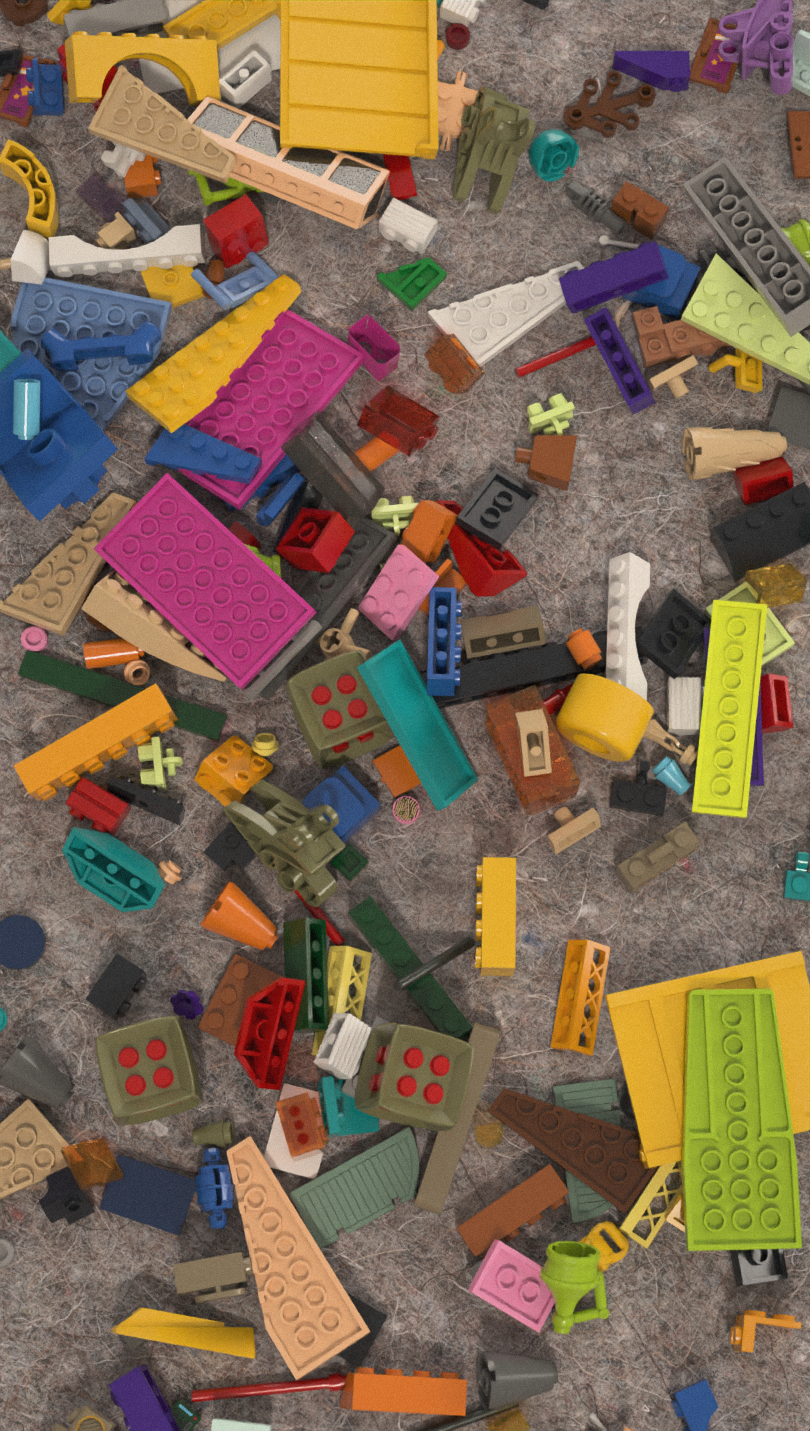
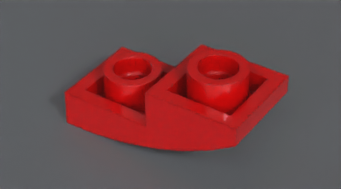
M383 154L385 168L390 171L388 182L392 198L405 200L418 196L409 156Z

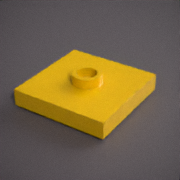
M173 265L172 268L161 269L156 266L140 271L150 298L171 302L172 308L204 297L202 288L191 277V273L194 271L193 267Z

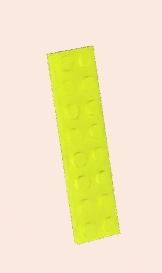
M713 600L692 813L747 818L767 604Z

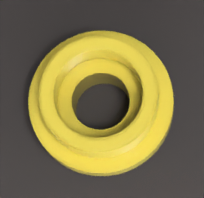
M271 733L257 734L252 742V750L261 756L272 755L279 748L275 735Z

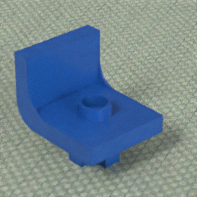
M27 348L0 373V473L25 508L39 522L58 504L65 510L76 502H83L85 504L100 490L98 488L99 481L108 471L103 463L118 448L80 403ZM15 379H35L40 381V433L35 435L33 440L18 439V435L13 434Z

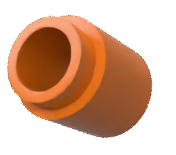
M582 628L568 635L569 641L566 645L578 666L582 665L583 669L587 670L603 660L600 655L602 651L589 630L583 632Z

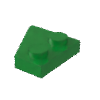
M429 257L418 260L414 264L400 266L396 271L387 274L381 272L377 275V281L411 311L447 278V273Z

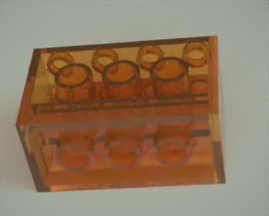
M536 685L485 705L483 723L526 817L528 818L575 798L580 780ZM543 709L548 725L552 773L524 777L515 713Z

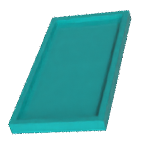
M398 640L357 666V669L436 810L440 811L450 805L479 779L433 697L427 695V686L401 640Z

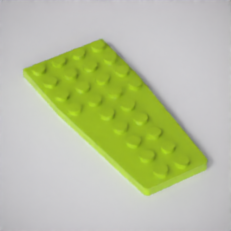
M771 989L692 990L687 995L682 1142L686 1251L802 1248L797 1156L775 998Z

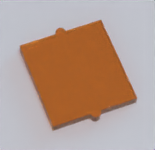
M104 1138L88 1142L82 1140L79 1144L61 1149V1153L81 1190L97 1185L103 1187L105 1183L123 1179L124 1175Z

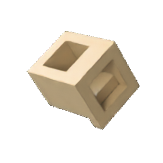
M117 212L114 214L115 220L103 225L97 233L99 238L95 240V243L98 247L110 250H125L137 241L134 229Z

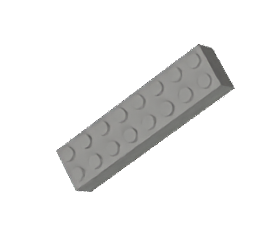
M725 156L683 184L692 205L790 337L809 326L810 266Z

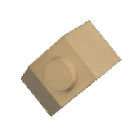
M543 709L515 713L524 777L552 773L548 725Z

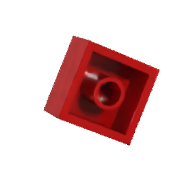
M247 194L203 219L210 247L218 259L224 263L226 269L241 263L248 253L252 251L259 252L269 244L263 216Z
M301 508L276 547V550L292 568L330 573L355 531L339 512Z

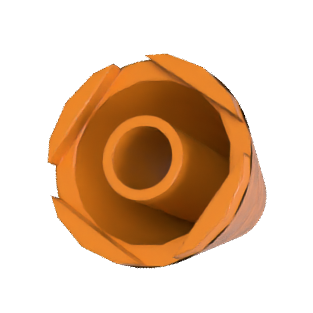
M228 881L216 897L217 899L207 911L200 926L205 930L263 950L265 947L270 949L279 936L275 933L277 927L235 883Z

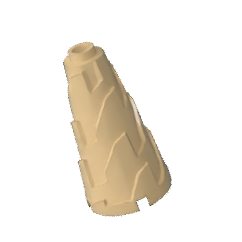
M691 427L684 430L682 437V454L686 453L687 460H683L686 475L690 480L709 478L714 474L735 471L736 468L757 465L762 461L780 457L787 450L786 438L781 436L779 432H762L760 430L734 431V428Z

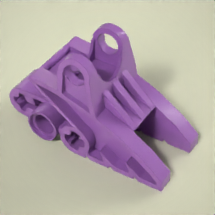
M758 0L753 9L727 15L719 23L720 34L725 38H730L722 41L719 45V56L721 59L727 62L742 63V80H746L756 67L769 69L770 90L777 95L787 94L792 89V0ZM727 23H734L736 24L737 28L734 30H727L724 28V25ZM726 47H735L737 49L733 54H727L723 51Z

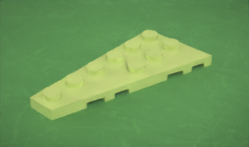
M715 254L684 311L681 321L810 385V343L799 332L790 337L761 296L719 255Z

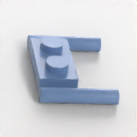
M254 251L248 253L246 258L255 267L217 286L199 269H195L191 273V277L224 310L230 307L234 308L248 301L256 293L279 278Z

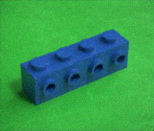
M432 587L430 590L427 695L454 696V686H460V669H455V663H460L461 646H455V640H461V624H456V617H461L462 601H456L457 588Z

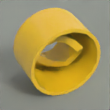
M579 674L568 693L555 724L559 733L577 747L603 759L626 762L634 756L654 714V709L644 698L621 684L593 674Z

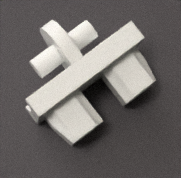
M113 142L116 146L114 151L105 150L101 160L105 166L114 169L118 176L125 177L130 166L134 165L136 160L143 161L146 154Z

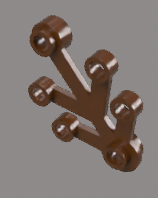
M611 71L607 74L606 86L597 104L587 108L591 96H594L598 91V82L595 79L589 78L584 82L583 93L577 105H572L565 110L564 122L572 130H579L585 126L601 133L605 138H611L616 132V124L614 122L624 125L627 130L632 131L638 128L640 120L639 116L635 113L625 115L616 110L635 103L641 107H649L654 103L656 92L652 86L644 84L639 86L634 93L610 100L615 89L620 86L622 78L619 72ZM616 78L618 81L612 82L610 79ZM588 85H592V86H594L595 88H594V89H588L587 86H588ZM642 92H647L649 95H643ZM575 114H576V115H579L580 117H579V118H574L572 115H575ZM600 115L609 120L602 123L592 117ZM631 119H632V120H634L636 123L630 124V123H628V120H631ZM610 127L612 131L608 132L604 128Z

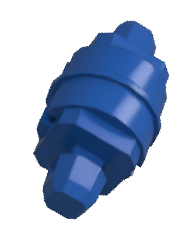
M218 1148L204 1150L203 1164H206V1166L197 1169V1176H195V1193H197L198 1205H200L201 1212H210L211 1215L208 1216L212 1230L225 1228L226 1214H223V1211L233 1208L232 1202L234 1201L232 1174L229 1172L228 1165H219L221 1157Z

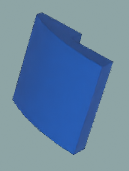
M295 473L292 478L288 475L257 513V523L260 526L271 525L303 485L305 478L298 473Z

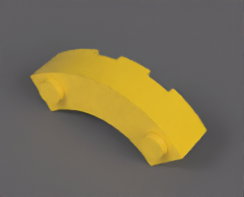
M8 139L0 156L2 173L4 176L20 184L29 195V210L25 219L29 231L38 233L49 240V237L56 236L59 224V206L51 178L45 166L43 167L31 151L17 142Z

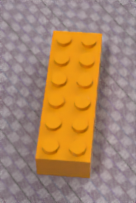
M155 683L15 764L14 768L28 793L38 801L41 799L47 801L58 794L57 790L65 785L67 788L76 785L84 774L88 772L93 774L105 767L104 763L110 759L118 760L128 754L127 749L134 745L140 746L148 743L151 740L150 736L158 731L164 733L175 726L174 722L178 718L163 692Z

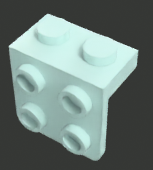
M799 30L793 44L792 87L810 96V32Z

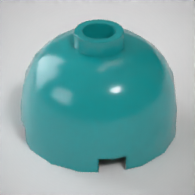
M548 129L540 133L533 140L528 150V159L533 171L546 182L563 178L566 175L563 171L569 166L573 168L579 157L578 144L570 135L558 129Z

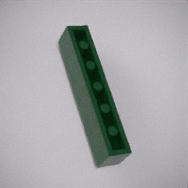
M371 896L348 912L351 922L396 980L423 965ZM431 973L404 989L437 1032L458 1039H462L471 1032L472 1026Z

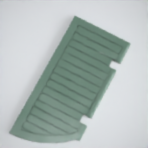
M616 1079L553 1086L555 1105L623 1128L620 1110L611 1111L610 1103L619 1102ZM565 1170L572 1223L594 1218L613 1206Z
M410 1127L401 1130L289 1192L306 1227L320 1249L339 1239L336 1230L344 1227L345 1233L349 1234L394 1209L395 1205L392 1203V1199L399 1196L402 1203H405L417 1196L419 1157Z

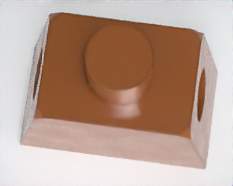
M537 435L534 439L533 449L517 446L515 462L530 464L528 478L568 491L577 436Z

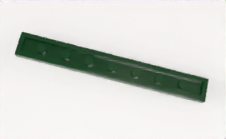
M27 650L18 672L20 677L111 707H116L146 689ZM164 695L178 718L174 722L175 728L219 742L228 718L227 715Z

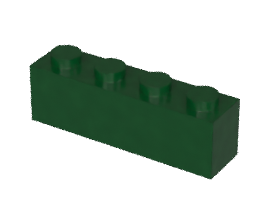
M305 917L283 922L285 978L306 981L294 1033L310 1034L326 1031L329 1025L326 920Z

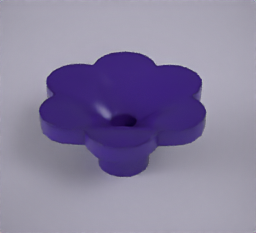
M179 990L176 995H172L170 998V1003L174 1006V1012L177 1015H184L188 1019H195L204 1010V1007L200 1004V998L194 991Z

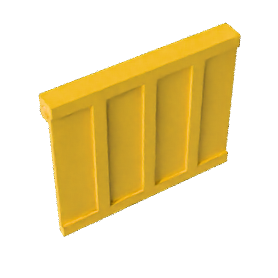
M281 0L280 147L422 157V159L435 160L439 149L436 0Z
M802 951L605 995L641 1141L639 1155L645 1169L682 1160L687 995L692 990L771 989L773 991L793 1134L810 1130V984Z

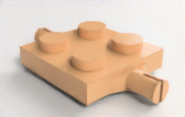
M461 71L456 73L454 84L438 81V134L442 136L441 150H444L445 142H447L445 151L450 150L452 138H460L462 131L465 129L461 125L463 112L468 105L474 106L478 93L476 90L464 87L467 74L463 72L460 80Z

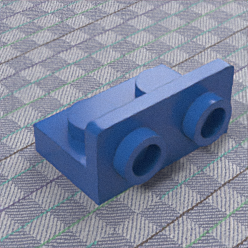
M32 58L31 66L26 67V81L31 82V90H28L27 93L28 106H32L33 115L63 116L61 67L59 65L38 64V59Z

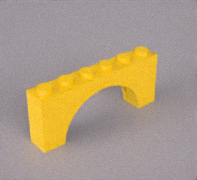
M77 31L73 32V35L65 40L69 103H95L102 98L103 81L110 68L118 62L129 59L150 60L171 71L184 87L189 105L199 106L206 97L221 101L216 40H207V36H194L192 39H184L183 35H171L169 38H160L159 34L136 37L135 33L112 36L110 32H101L97 36L88 35V32Z

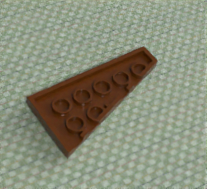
M506 1088L502 1090L487 1111L623 1214L627 1212L658 1168V1166L644 1168L639 1155L641 1145L639 1133L621 1128L620 1126L576 1113Z

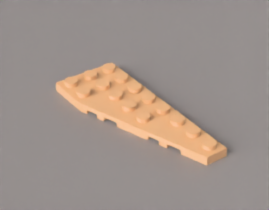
M249 1136L226 1152L264 1315L265 1327L295 1379L298 1381L369 1334L370 1330L252 1137Z

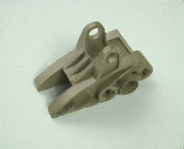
M486 87L479 89L474 106L468 105L461 119V125L465 129L461 133L458 145L459 151L457 154L453 190L454 200L460 202L466 200L477 169L481 168L491 172L487 211L495 214L501 211L519 157L526 150L534 134L535 121L528 119L529 109L508 102L507 96L503 93Z
M260 780L250 789L260 803H263V807L267 811L264 815H260L235 800L222 810L231 822L236 825L235 827L243 838L248 840L247 843L255 854L259 855L258 858L268 869L279 871L276 878L280 887L290 893L297 889L310 906L319 907L336 893L338 889L335 879L325 866L346 847L332 830L339 824V817L329 805L324 804L307 808L278 787ZM323 813L329 816L331 823L324 818Z

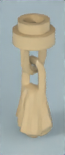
M655 719L650 720L643 738L655 741L670 751H675L681 756L679 762L692 766L698 757L697 747L692 744L688 748L683 746L677 738L664 730ZM666 738H669L673 742L669 745L664 741Z

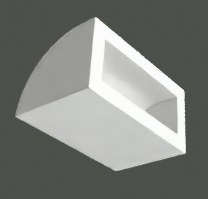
M23 230L11 258L12 281L42 285L50 267L49 242L38 233Z

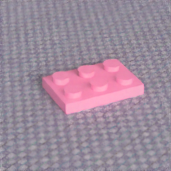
M398 544L357 609L391 640L398 641L439 576L406 546Z
M494 1239L468 1291L539 1333L555 1304L552 1293L539 1276L542 1266L503 1242Z

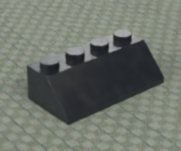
M805 482L713 527L709 538L735 582L810 544V490Z

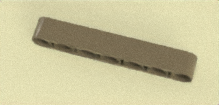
M477 1022L474 1024L468 1042L473 1046V1064L463 1108L453 1129L438 1132L414 1204L417 1208L441 1216L501 1030Z

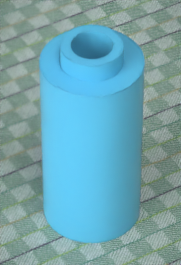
M15 379L13 434L18 435V439L33 440L34 436L40 433V381L35 379Z

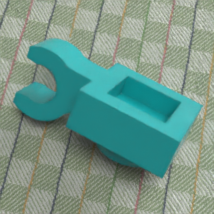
M798 852L795 855L794 871H786L784 899L810 902V873H806L809 853Z

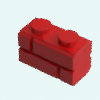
M85 777L80 779L75 790L72 791L65 803L70 809L68 813L81 822L85 818L93 823L91 828L95 831L108 832L111 835H115L131 810L128 803Z

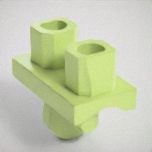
M560 393L549 399L548 403L551 407L549 411L544 412L540 403L528 406L527 415L530 434L532 435L543 430L544 435H563L562 430L569 427L567 420L574 417L573 410H575L572 401L568 403Z
M402 496L399 499L398 505H389V501L386 498L375 499L374 507H371L372 522L387 530L394 529V534L396 537H399V529L407 528L413 519L414 508L418 503H414L412 496Z
M152 737V743L138 746L140 762L154 761L153 769L140 770L141 784L148 787L157 786L159 791L167 790L165 768H168V776H175L176 767L183 765V759L181 757H174V749L172 748L166 749V758H163L160 737Z

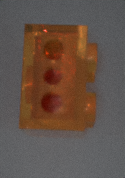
M308 1092L275 1102L293 1162L326 1152L324 1145L329 1144L324 1125L318 1126L316 1118L321 1117L315 1097L310 1099Z

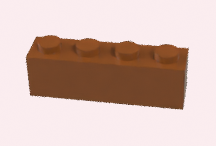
M549 1164L462 1223L456 1230L474 1258L481 1255L484 1259L494 1239L499 1241L504 1239L506 1243L520 1234L518 1230L520 1226L526 1222L529 1226H532L543 1218L541 1212L549 1206L554 1211L567 1202L564 1196L569 1191L551 1164Z

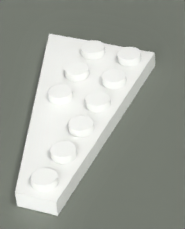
M579 261L549 270L547 274L535 278L531 276L525 278L523 282L514 285L508 284L475 295L473 299L461 303L457 301L449 304V307L428 311L427 316L476 371L564 306L566 302L559 278L565 276L571 270H581L584 267Z

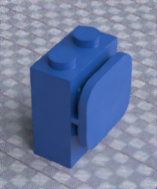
M658 245L669 279L623 295L622 298L646 308L657 306L660 314L678 321L698 279L701 267L687 262L680 253Z
M344 766L330 778L321 782L301 803L307 808L324 804L332 807L339 817V824L332 830L343 843L381 810L380 803ZM323 813L324 818L331 823L329 816Z

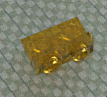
M790 563L748 570L744 579L758 593L756 604H767V608L801 602L807 584V579Z

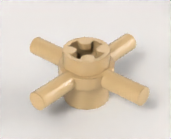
M350 608L340 630L338 628L328 629L316 640L315 644L320 645L322 652L326 656L324 661L358 650L362 651L367 660L372 657V651L357 647L349 635L360 613L359 611Z

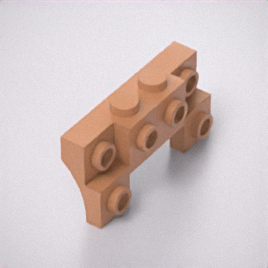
M657 306L632 313L640 355L645 368L676 360L677 362H682L692 355L701 354L702 356H708L716 352V350L731 347V345L681 320L663 324Z

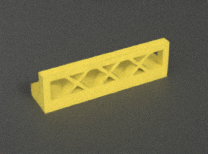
M330 946L327 960L329 1024L333 1014L345 1013L347 1010L361 1021L372 953L350 946ZM354 955L362 957L361 966L357 972L353 967ZM354 983L357 989L356 996L351 999L348 990L349 985ZM326 1031L315 1032L312 1055L316 1056L318 1054Z
M677 1161V1169H672L676 1162L660 1165L619 1227L622 1233L646 1249L665 1222L664 1215L680 1193L683 1194L681 1161ZM679 1172L682 1184L676 1190L667 1191L665 1179L670 1173ZM662 1186L663 1192L657 1193ZM675 1193V1195L669 1203L668 1194ZM664 1195L666 1209L663 1213L652 1215L650 1209L651 1201L654 1197ZM647 1209L648 1216L642 1217L645 1210ZM660 1217L654 1226L653 1218ZM649 1219L651 1232L646 1240H644L632 1231L638 1221Z

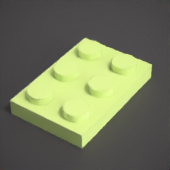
M746 581L719 599L723 601L766 604L749 581ZM713 604L704 610L710 619H712ZM768 606L761 667L795 644Z

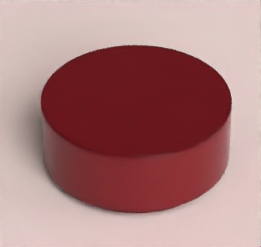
M461 23L450 25L446 30L445 39L447 45L456 50L465 48L470 42L468 27Z

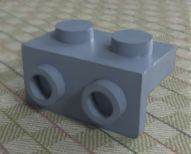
M130 197L123 202L124 219L131 227L134 226L139 231L140 237L146 244L157 240L171 230L146 201L137 205Z

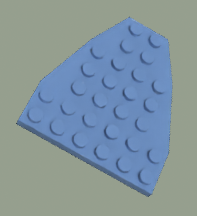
M46 277L42 285L22 282L11 317V328L13 329L12 343L21 353L28 348L104 431L116 418L128 400L125 391L143 378L160 353L172 304L167 301ZM143 321H150L161 332V340L152 348L153 360L146 364L129 365L126 356L78 360L79 370L59 371L50 367V354L41 348L42 336L52 329L57 330L68 340H80L85 336L103 338L110 334H118L120 336L131 335Z

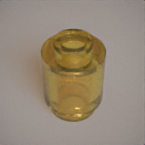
M519 1409L513 1412L509 1410L487 1425L490 1431H528L531 1429Z

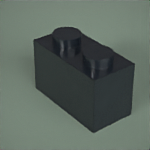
M117 953L86 997V1000L116 1021L119 1016L123 1018L132 1005L129 1001L135 993L140 994L147 983L145 979L147 974L144 970Z

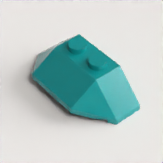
M78 827L72 828L62 848V852L67 857L70 869L79 885L121 912L154 908L165 884L152 861L108 833Z

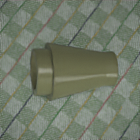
M223 1119L199 1128H193L194 1145L228 1147L229 1144L235 1143L234 1124L232 1121L226 1122Z

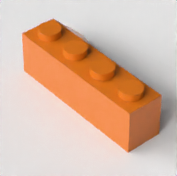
M357 1367V1373L348 1372L340 1399V1408L351 1410L465 1416L467 1380L458 1379V1373L441 1372V1378L430 1377L431 1371L413 1370V1376H402L403 1370L385 1369V1374H374V1368Z

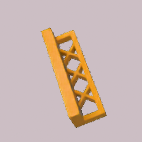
M568 940L550 1048L593 1056L610 947L590 940ZM594 950L600 952L599 961L596 965L593 961ZM591 977L595 982L594 990L592 992L588 987L589 979ZM588 1004L590 1016L586 1019L584 1008ZM582 1032L586 1036L584 1047L578 1045Z

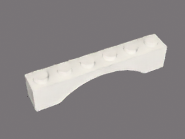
M200 224L174 226L157 240L141 247L126 250H110L96 247L74 235L49 237V265L55 276L63 278L71 277L73 274L95 275L98 272L107 271L110 273H120L123 270L130 269L145 271L148 267L156 266L161 269H169L173 265L194 267L199 263H205L204 234Z
M628 552L609 559L606 679L625 686L647 701V681L640 665L635 642V620L639 602L650 586V563Z

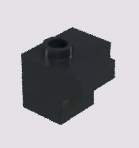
M231 822L203 852L206 857L224 872L231 865H237L244 871L257 856L247 843L248 840L243 838Z
M72 1164L46 1176L49 1185L48 1191L39 1202L51 1224L65 1217L70 1225L95 1212L83 1183Z

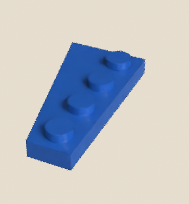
M185 424L172 434L164 429L144 459L147 465L155 466L160 464L167 466V469L178 470L180 468L191 470L194 474L203 475L206 473L216 475L219 479L250 484L262 465L261 458Z

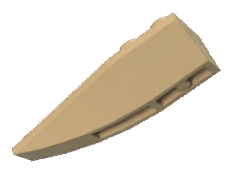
M115 569L94 586L81 608L124 640L148 654L198 675L223 682L228 678Z

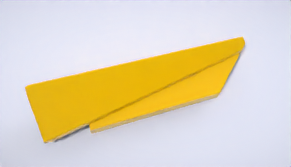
M140 1307L123 1322L111 1328V1332L255 1359L254 1328L224 1327V1322Z

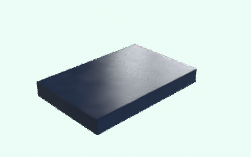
M118 1154L99 1209L180 1236L195 1193L196 1180Z

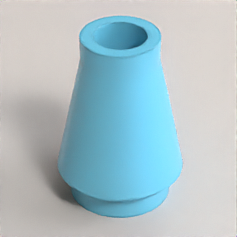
M668 756L663 758L651 770L657 780L674 790L679 796L691 786L675 760H671Z

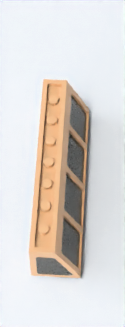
M206 97L188 118V121L197 125L210 139H214L235 156L237 163L230 175L231 178L354 229L361 228L375 218L390 173L389 170L339 150L301 147L281 148L279 125L210 97Z

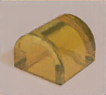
M494 1123L475 1126L474 1137L477 1144L484 1149L497 1147L503 1138L502 1124Z

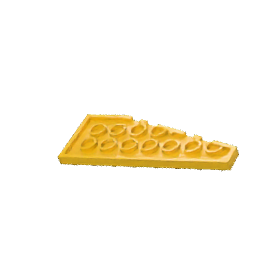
M281 275L125 391L128 398L172 434L213 403L217 398L216 392L219 388L229 383L231 373L237 367L241 368L262 342L261 336L264 332L274 327L276 317L281 312H286L301 293L299 284L287 275Z

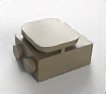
M243 1252L173 1265L177 1294L186 1295L204 1292L202 1296L195 1297V1303L197 1304L247 1295L246 1288L238 1289L237 1287L239 1284L250 1283L249 1276L254 1275L251 1260Z

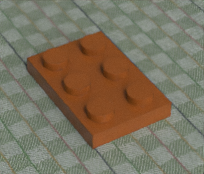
M235 954L197 1028L235 1047L246 999L282 976Z

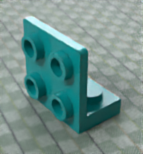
M333 1076L322 1077L317 1082L324 1138L378 1132L380 1129L377 1117L355 1109V1099L340 1092L346 1079L334 1080Z

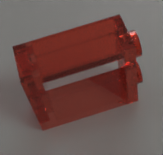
M387 385L365 404L357 426L410 457L416 450L421 451L427 440H433L439 429L436 424L440 416Z

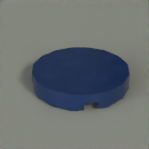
M14 915L0 922V964L8 969L20 970L30 968L39 962L46 947L45 933L40 925L30 917Z

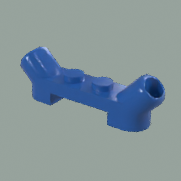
M143 321L131 335L120 336L118 334H110L103 338L85 336L80 340H68L57 330L52 329L42 336L41 348L50 354V367L59 371L79 370L78 360L126 356L129 365L146 364L153 360L152 348L161 340V332L150 321Z

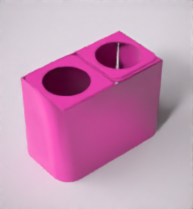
M367 314L350 327L347 344L365 355V361L362 366L379 382L398 367L400 346L370 315L367 323ZM358 342L369 343L372 347V353L369 355ZM377 359H383V360H385L387 363L380 364V363L376 362L375 360H377Z

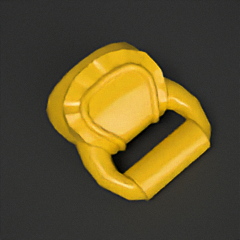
M610 1221L596 1224L587 1236L579 1240V1242L592 1245L600 1251L601 1257L597 1265L598 1271L601 1272L607 1270L611 1264L623 1259L629 1250V1241L617 1226ZM603 1228L621 1251L613 1252V1249L605 1242L603 1236H600Z

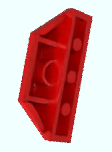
M280 977L246 999L234 1055L255 1087L273 1090L281 1089L306 981Z

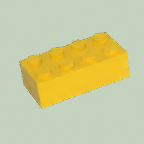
M483 857L482 865H477L476 887H481V892L476 893L475 913L481 914V920H476L475 941H480V947H476L475 968H480V976H513L515 971L516 858Z

